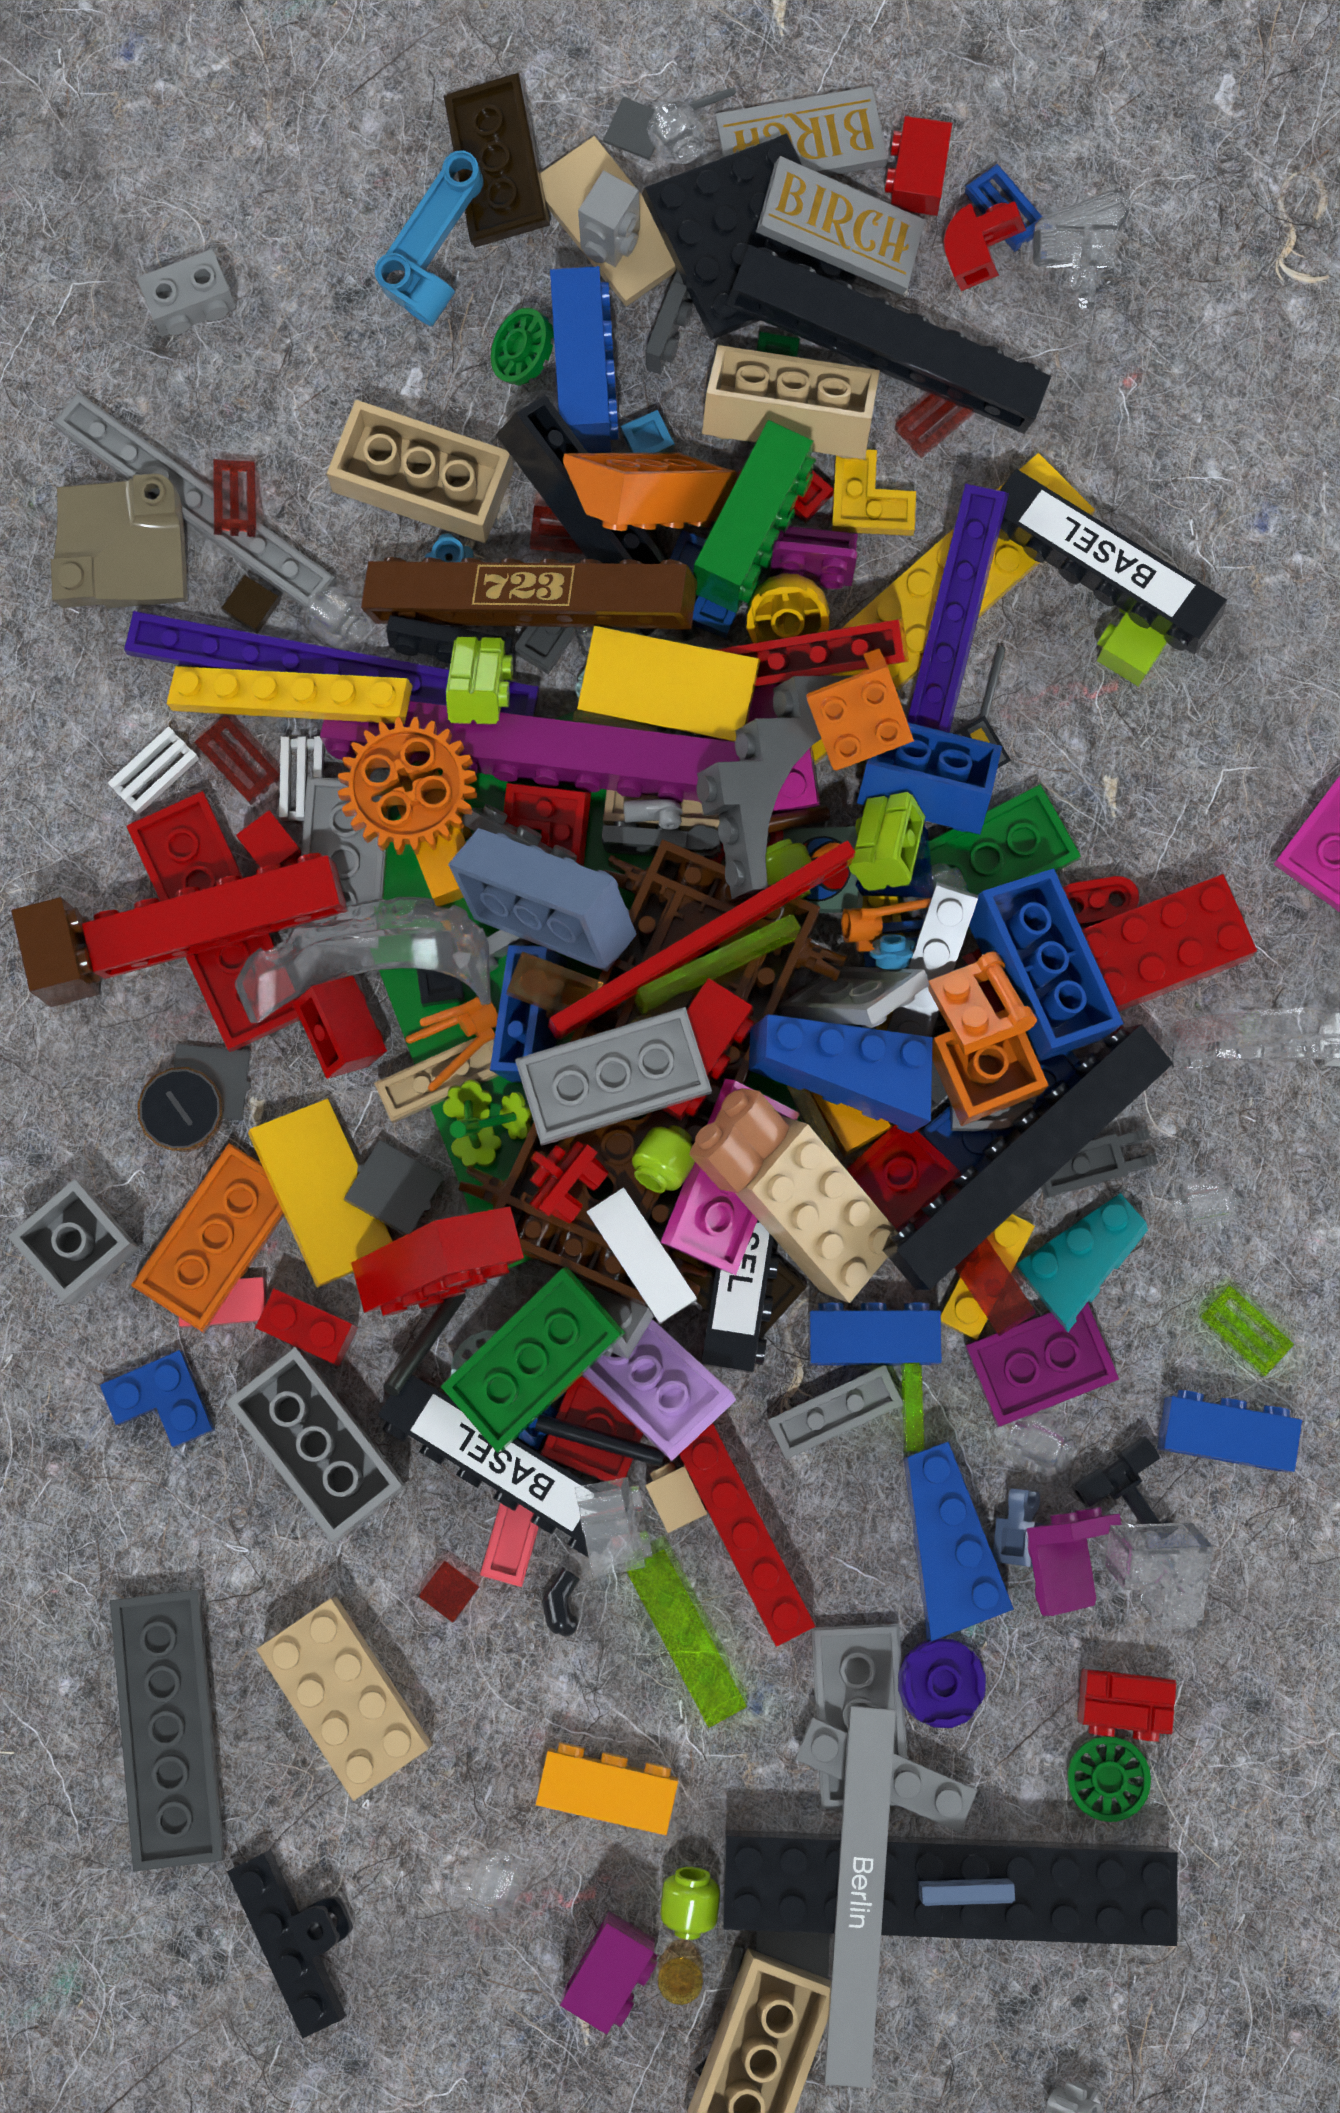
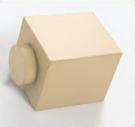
M672 1462L649 1473L653 1481L645 1486L667 1533L707 1515L685 1466L676 1470Z

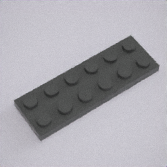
M201 1589L110 1600L133 1872L222 1861L225 1859Z

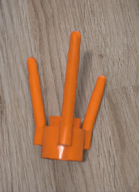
M931 898L876 908L844 909L841 919L844 941L847 943L856 942L857 952L871 951L875 949L873 948L874 937L882 935V916L928 908Z
M486 995L422 1018L420 1025L428 1027L406 1037V1042L411 1044L457 1024L460 1025L467 1037L473 1034L477 1036L428 1085L429 1091L434 1092L477 1050L495 1038L493 1028L497 1025L498 1013Z

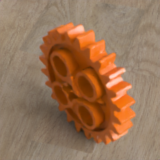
M396 717L395 728L389 730L381 721L379 722L380 734L376 737L371 732L364 731L367 741L365 746L352 742L351 746L357 755L356 758L343 757L342 759L345 767L350 770V772L338 774L340 783L349 786L337 791L340 800L350 801L342 807V811L345 817L355 816L350 823L354 831L365 828L362 835L365 842L369 843L378 836V846L381 851H384L390 842H393L397 855L402 854L406 844H410L415 855H418L420 845L425 841L432 850H435V837L440 835L449 842L452 840L448 830L451 825L458 829L464 828L463 822L458 816L459 813L472 815L471 805L464 801L465 799L477 798L475 788L468 786V784L477 781L475 771L465 770L473 764L470 755L459 756L464 750L461 740L449 745L452 735L448 728L439 735H436L437 727L435 721L431 720L425 729H421L418 717L412 719L410 727H404L400 717ZM422 751L430 754L428 761L421 766L409 764V759L416 752ZM378 768L390 770V775L383 782L376 783L369 780L372 772ZM437 770L443 771L442 775L435 776L433 774ZM409 779L413 790L405 792L401 782ZM441 789L446 792L445 798L437 804H430L425 801V796L431 790ZM374 796H382L378 802L372 801ZM400 805L407 808L405 815L399 820L392 821L385 818L386 812L393 806Z

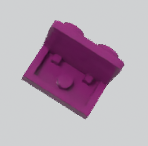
M789 526L785 533L780 531L777 541L774 542L770 577L790 573L799 574L814 582H818L820 586L827 589H841L844 586H852L857 560L858 534Z
M1101 1507L1087 1508L1070 1513L1050 1515L1051 1523L1027 1528L1029 1540L1028 1553L1032 1559L1036 1584L1035 1597L1039 1603L1040 1612L1044 1617L1055 1616L1095 1605L1096 1592L1087 1538L1123 1531L1120 1513L1102 1515Z

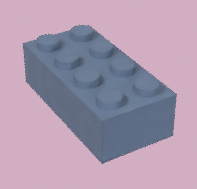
M481 828L475 831L448 864L474 920L608 972L637 935L629 917V910L626 908L619 892L618 883L613 876L605 871L591 870L580 866L570 858L565 857L562 859L553 856L535 845L526 846L513 841L503 833L494 834Z

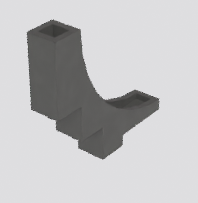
M854 675L794 676L773 688V709L778 718L755 719L735 730V750L740 761L717 762L697 773V796L702 802L703 815H719L718 835L724 847L726 860L725 879L730 886L731 899H746L768 888L765 855L769 822L778 793L792 767L813 744L821 739L806 695Z

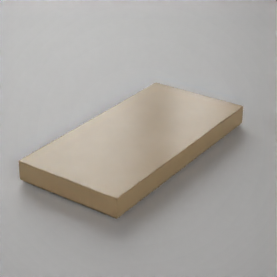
M593 136L540 173L548 210L594 267H600V275L606 282H609L611 289L627 307L674 274L677 268L640 192V229L637 233L639 237L634 250L628 257L623 255L615 268L606 262L597 263L593 261L581 249L578 210L603 170L635 187L597 138Z

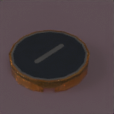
M189 1067L169 1068L156 1074L144 1086L138 1100V1120L144 1134L157 1146L166 1150L192 1152L203 1147L218 1133L222 1124L224 1100L217 1085L203 1072Z

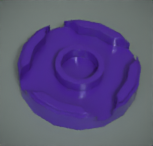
M954 1639L927 1640L917 1644L905 1656L898 1672V1691L903 1706L914 1719L934 1728H953L966 1723L974 1715L973 1713L977 1710L978 1705L982 1703L986 1691V1675L980 1659L962 1643Z

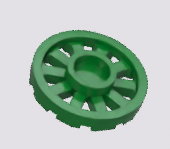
M522 308L509 315L499 327L492 343L491 366L495 375L500 380L508 384L521 386L529 383V379L536 378L544 369L543 364L545 360L549 361L553 349L551 339L554 338L552 324L548 321L549 319L543 313L533 308Z
M1110 1736L1091 1738L1079 1746L1069 1761L1066 1778L1069 1794L1078 1808L1088 1816L1104 1822L1122 1821L1137 1813L1146 1802L1151 1788L1150 1768L1143 1754L1130 1742L1119 1737ZM1097 1745H1105L1104 1761L1096 1750ZM1120 1745L1124 1747V1752L1114 1762L1115 1747ZM1085 1753H1088L1096 1766L1095 1768L1081 1762V1757ZM1131 1758H1136L1138 1761L1137 1767L1124 1769ZM1078 1770L1091 1775V1778L1076 1781L1075 1772ZM1138 1776L1143 1778L1142 1785L1140 1786L1128 1783L1129 1778ZM1094 1787L1085 1799L1079 1797L1078 1793L1080 1790ZM1124 1791L1136 1796L1134 1804L1128 1803L1123 1795ZM1102 1795L1101 1810L1096 1812L1093 1810L1092 1805ZM1112 1798H1115L1120 1806V1812L1118 1813L1111 1812Z

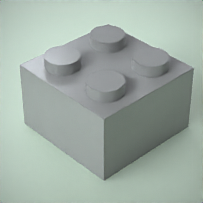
M73 1179L7 1236L59 1298L71 1305L77 1304L140 1249L87 1186L76 1179Z

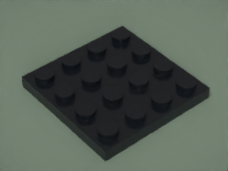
M787 133L646 186L642 192V197L711 340L760 321L755 317L725 305L749 245L756 248L770 249L779 258L795 265H807L814 269L818 275L832 281L839 280L851 285L856 279L855 274L756 232L774 164L777 159L782 156L802 165Z

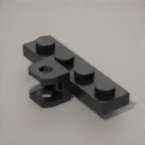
M271 1849L228 1870V1876L302 2039L342 2020L347 2015L319 1956L347 1937L353 1929V1924L342 1900L336 1896L326 1897L299 1911ZM328 1912L333 1913L336 1916V1928Z

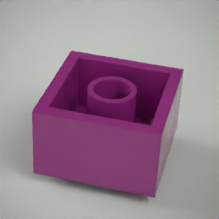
M608 1911L565 1986L559 2006L606 2035L613 2024L621 2028L634 2005L632 2001L635 1995L631 1993L636 1983L644 1987L657 1965L656 1958L658 1954L654 1953L655 1938Z

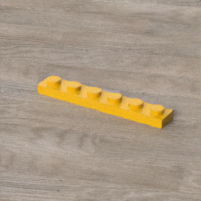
M175 666L166 704L172 711L376 723L382 721L383 723L395 724L396 717H400L402 723L405 724L413 686L408 678Z

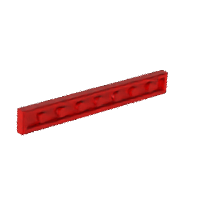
M848 840L550 1017L548 1027L556 1039H562L849 867L855 857V850Z

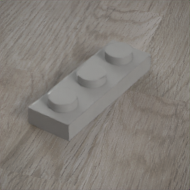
M884 1365L772 1417L767 1422L784 1459L787 1460L904 1404Z

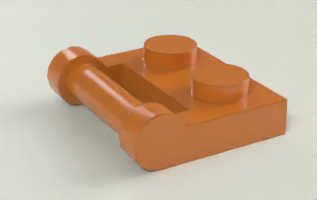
M988 952L982 955L976 963L928 981L929 993L964 1055L1024 1033L1034 1027L1037 1022L1031 1008L1023 1005L1004 972L1005 964L997 952ZM989 979L1007 1010L1008 1017L998 1019L978 983Z

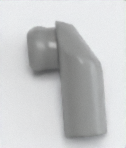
M647 799L623 802L625 823L659 821L661 828L673 830L678 828L682 822L680 815L683 811L675 800Z

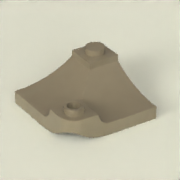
M161 474L133 475L132 479L122 482L57 487V535L54 559H51L52 600L62 608L91 605L119 608L188 602L185 535L181 499L176 487L167 477ZM154 488H159V496L156 499L150 500L148 498L149 492Z

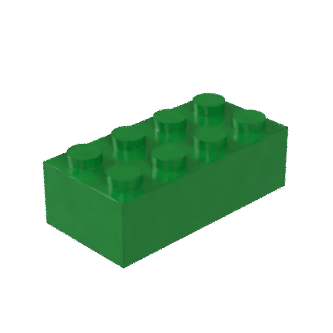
M770 420L767 421L694 564L693 575L697 580L696 595L736 614L742 602L749 604L756 588L759 586L760 581L757 579L761 572V566L769 567L772 561L774 542L777 541L780 531L785 533L789 528L796 511L793 508L798 495L804 497L813 479L811 472L816 462V458L811 456L813 440Z

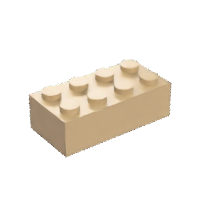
M718 345L706 392L702 434L716 436L720 439H736L756 443L767 421L770 420L813 440L812 452L837 455L846 459L857 458L865 460L880 370Z
M355 400L326 474L334 493L486 544L514 468L512 456L505 449Z
M781 1116L789 1125L787 1135L777 1149L764 1159L754 1179L742 1191L735 1194L820 1292L850 1303L888 1258L883 1249L892 1242L889 1236L895 1228L808 1124Z
M337 1597L330 1598L256 1649L353 1801L433 1746Z
M747 1948L687 2113H794L828 2021L831 1980Z

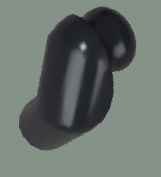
M563 1567L544 1595L542 1605L548 1628L555 1634L559 1633L561 1636L567 1637L572 1635L578 1626V1619L571 1614L567 1599L580 1581V1578Z

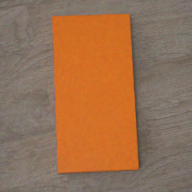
M228 1143L131 1284L134 1289L202 1333L206 1332L211 1321L239 1279H242L285 1216L262 1164Z

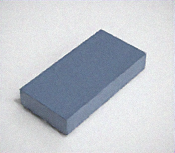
M1009 1878L918 1881L919 1899L925 1906L1013 1903L1015 1901L1014 1883Z

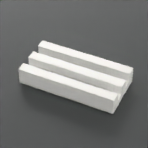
M168 726L119 771L108 784L139 815L199 758ZM172 743V745L161 756H159L148 768H146L135 780H133L125 789L123 788V786L126 783H128L165 747ZM181 752L184 755L137 800L132 797L177 754Z
M300 736L297 739L281 737L279 818L281 821H304L307 749H314L313 777L324 778V744L320 736H314V739H307L306 736ZM291 749H297L296 811H290Z

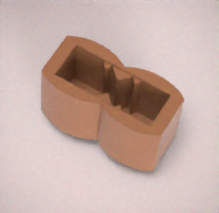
M741 1088L730 1093L723 1100L721 1110L715 1122L704 1126L697 1133L695 1143L689 1155L720 1190L739 1193L757 1175L764 1159L772 1154L784 1140L789 1130V1125L760 1091Z

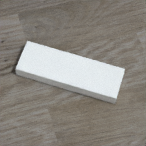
M624 1187L587 1211L592 1222L659 1324L697 1300Z

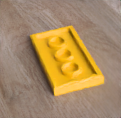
M594 626L577 709L735 742V730L746 725L748 722L760 659Z
M328 1098L249 1129L248 1135L317 1288L354 1273L351 1262L393 1242L383 1222L344 1201L346 1194L358 1176V1164Z

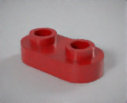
M1123 876L1076 882L1063 887L1069 902L1077 901L1082 907L1080 913H1074L1080 927L1094 925L1135 909L1139 903L1138 888L1130 879ZM1109 895H1119L1123 900V904L1118 907L1113 906L1109 902Z

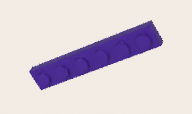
M965 484L907 718L908 723L950 733L1009 496L1006 492Z

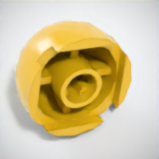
M783 573L768 578L756 588L748 604L746 628L753 643L825 632L829 630L830 610L824 592L814 581L799 574Z

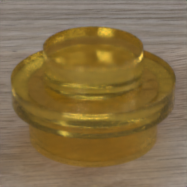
M676 1957L670 1959L662 1966L658 1975V1987L662 1996L667 2001L677 2005L688 2004L695 2000L701 1992L703 1978L701 1970L695 1962L685 1957Z

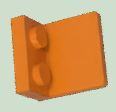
M879 648L863 654L868 669L806 695L832 769L835 771L914 742L889 668Z

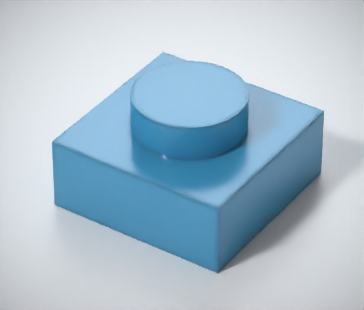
M658 410L621 426V433L631 453L675 451V444Z

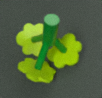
M467 1080L461 1087L455 1085L448 1089L449 1098L443 1104V1111L449 1117H457V1121L453 1122L450 1126L451 1135L457 1138L452 1143L451 1150L456 1157L462 1158V1163L465 1167L469 1165L475 1166L476 1164L487 1167L495 1162V1151L501 1147V1140L498 1136L494 1135L492 1126L502 1124L504 1128L508 1129L511 1139H526L531 1129L532 1114L520 1092L504 1096L502 1098L503 1108L500 1114L488 1118L490 1114L488 1105L492 1101V1096L490 1092L482 1090L481 1084L478 1081Z

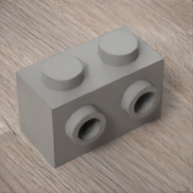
M604 170L578 210L581 249L590 259L597 263L606 262L616 268L623 255L628 257L632 253L639 237L637 234L640 229L639 189Z
M213 248L136 277L161 337L168 334H182L192 325L205 320L214 321L221 319L227 315L228 311L236 309Z

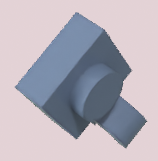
M1010 1489L1008 1519L996 1518L993 1545L995 1562L1033 1567L1032 1559L1028 1553L1029 1540L1027 1528L1043 1525L1042 1523L1032 1522L1033 1516L1039 1508V1492Z

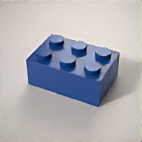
M908 723L914 742L867 760L857 804L865 805L868 798L880 796L889 798L893 794L908 792L913 795L924 813L925 821L951 827L961 832L981 834L992 796L1002 746Z

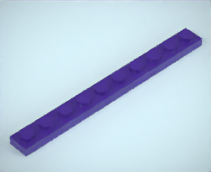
M133 611L124 648L126 654L130 656L188 667L408 678L413 686L410 701L447 706L446 688L449 670L137 611ZM508 681L510 692L509 706L501 707L500 712L534 717L539 687Z

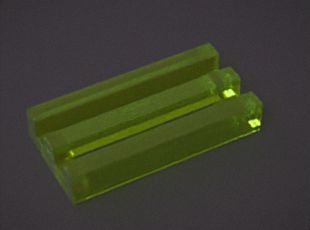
M1230 1285L1198 1317L1262 1377L1266 1376L1294 1346V1343ZM1230 1300L1280 1347L1274 1351L1224 1304ZM1218 1312L1263 1353L1268 1360L1263 1362L1214 1315Z
M904 1363L901 1365L902 1402L904 1404L902 1405L904 1452H920L924 1449L922 1365L920 1363Z

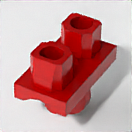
M577 1141L558 1165L566 1154L559 1146L556 1145L547 1157L535 1151L530 1159L539 1168L530 1178V1181L540 1188L548 1176H551L530 1202V1205L540 1213L547 1216L552 1215L567 1223H571L583 1206L582 1203L568 1193L578 1179L589 1189L595 1190L609 1173L599 1160L595 1158L598 1152L588 1144L583 1145Z

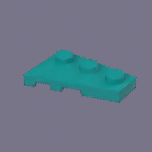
M1120 1193L1016 1264L1018 1273L1063 1328L1069 1332L1077 1322L1076 1316L1087 1302L1091 1303L1100 1292V1286L1113 1269L1120 1267L1148 1231L1146 1221Z

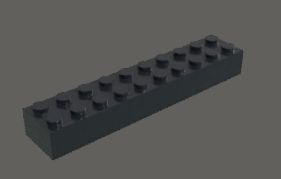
M725 1830L723 1929L834 1934L841 1834ZM888 1836L882 1936L1177 1946L1178 1852L1169 1846ZM1009 1878L1014 1883L1015 1901L1013 1903L925 1906L919 1899L918 1881Z

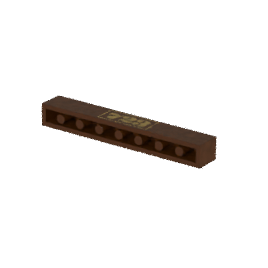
M387 557L384 561H368L361 608L375 624H388L389 616L392 615L439 625L598 626L603 628L691 629L697 580L687 564L676 560H663L660 564H643L637 560L625 559L620 561V564H603L594 559H583L579 563H563L556 559H542L540 563H523L513 558H505L500 560V562H483L475 558H464L461 562H445L438 558L428 557L424 558L422 562H407L401 558Z

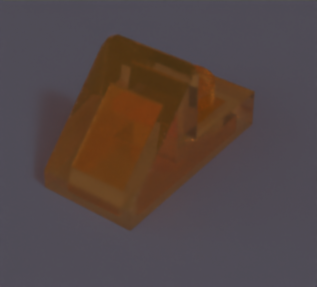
M522 951L506 995L547 1010L546 1017L550 1018L604 985V982Z

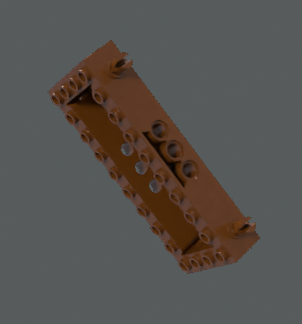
M663 839L650 867H647L646 870L635 867L611 855L608 859V864L619 873L608 870L603 871L614 877L618 887L635 894V900L629 911V917L637 935L608 972L602 970L593 992L748 900L749 898L731 899L730 886L725 879V866ZM797 897L718 944L719 955L713 962L703 963L695 958L668 974L667 976L695 990L686 1011L708 978L753 1006L750 1019L755 1022L754 1025L767 1014H777L779 1005L785 996L796 969H800L801 966L827 976L836 982L840 971L828 963L843 967L847 956L812 942L813 938L811 935L818 920L820 906ZM646 988L575 1030L570 1042L648 1019L649 1017L636 1011V1006ZM750 1032L742 1044L734 1040L725 1054L731 1058L728 1066L718 1080L710 1077L709 1083L712 1093L707 1095L694 1117L686 1114L680 1123L662 1110H656L647 1113L640 1120L627 1119L541 1146L533 1122L508 1178L503 1181L469 1165L466 1173L483 1184V1186L461 1181L458 1191L468 1193L493 1204V1209L511 1207L524 1255L557 1270L568 1267L578 1279L647 1307L646 1302L587 1214L588 1210L604 1200H597L591 1197L588 1193V1187L577 1179L568 1193L582 1203L583 1206L571 1223H567L555 1216H547L538 1212L530 1205V1202L551 1175L548 1176L540 1188L533 1184L530 1178L539 1166L530 1158L535 1151L547 1157L557 1145L566 1152L558 1163L559 1165L577 1141L583 1145L588 1144L598 1152L595 1158L609 1172L607 1178L613 1183L611 1195L624 1187L659 1242H661L683 1184L677 1190H665L663 1193H657L646 1188L634 1175L636 1170L632 1165V1156L647 1132L654 1127L669 1128L671 1125L678 1126L690 1134L692 1137L691 1144L695 1143L697 1133L708 1124L725 1079L735 1080L743 1085L746 1084L751 1072L749 1071ZM661 1243L694 1295L698 1296L701 1287L685 1277L684 1274L706 1279L709 1270L673 1256L674 1251L672 1248Z

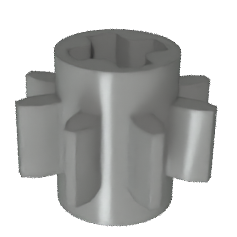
M1068 2081L1065 2088L1058 2087L1051 2093L1047 2102L1046 2113H1103V2107L1101 2104L1093 2101L1096 2095L1095 2089L1079 2082L1073 2084Z

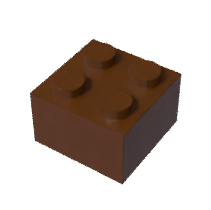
M62 897L11 910L29 992L50 1007L100 995L97 982L103 981V978L93 973L81 924L89 922L87 916L82 917L78 908H73Z

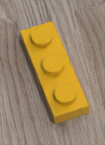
M1011 1214L973 1250L941 1312L942 1324L974 1341L978 1339L1035 1225Z

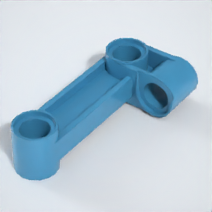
M455 151L445 158L442 170L387 253L375 265V277L383 293L404 307L415 318L431 327L434 326L455 291L441 278L425 270L471 200L481 192L483 187V177L476 158L466 151ZM462 169H468L473 172L471 177L464 182L453 180L455 174ZM395 270L405 272L404 278L399 283L389 284L386 282L391 272Z

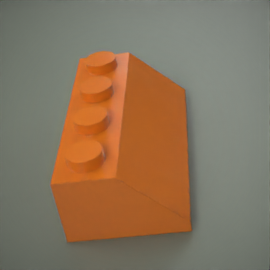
M679 452L564 454L563 458L564 466L586 515L603 520L602 526L604 528L617 531H626L628 525L654 530L656 529V524L681 529L684 528V523L686 522L698 527H711L712 521H717L736 483L738 473L737 471Z

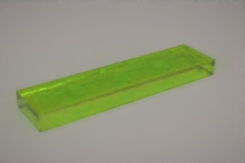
M788 915L638 988L635 1003L641 1014H644L703 985L708 978L711 980L716 979L795 940L801 927L794 915Z
M662 1549L627 1568L626 1572L708 1728L745 1709L747 1705L666 1551Z

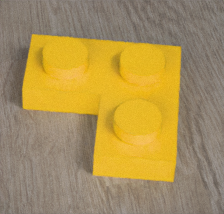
M867 450L865 460L857 458L846 459L835 455L832 531L914 536L916 491L875 489L877 450Z

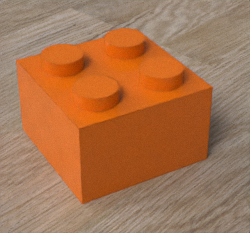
M1006 1009L995 1013L999 1020L1009 1016ZM951 1031L933 1038L932 1060L961 1126L1038 1096L1049 1086L1026 1032L964 1055Z

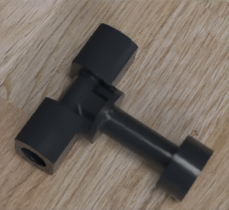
M1144 1436L1116 1454L1119 1459L1104 1470L1100 1468L1093 1470L1071 1485L1085 1508L1091 1507L1108 1494H1110L1113 1500L1122 1496L1144 1528L1145 1532L1139 1538L1148 1551L1151 1552L1178 1534V1531L1168 1517L1159 1521L1136 1487L1142 1482L1138 1473L1160 1459L1154 1446Z

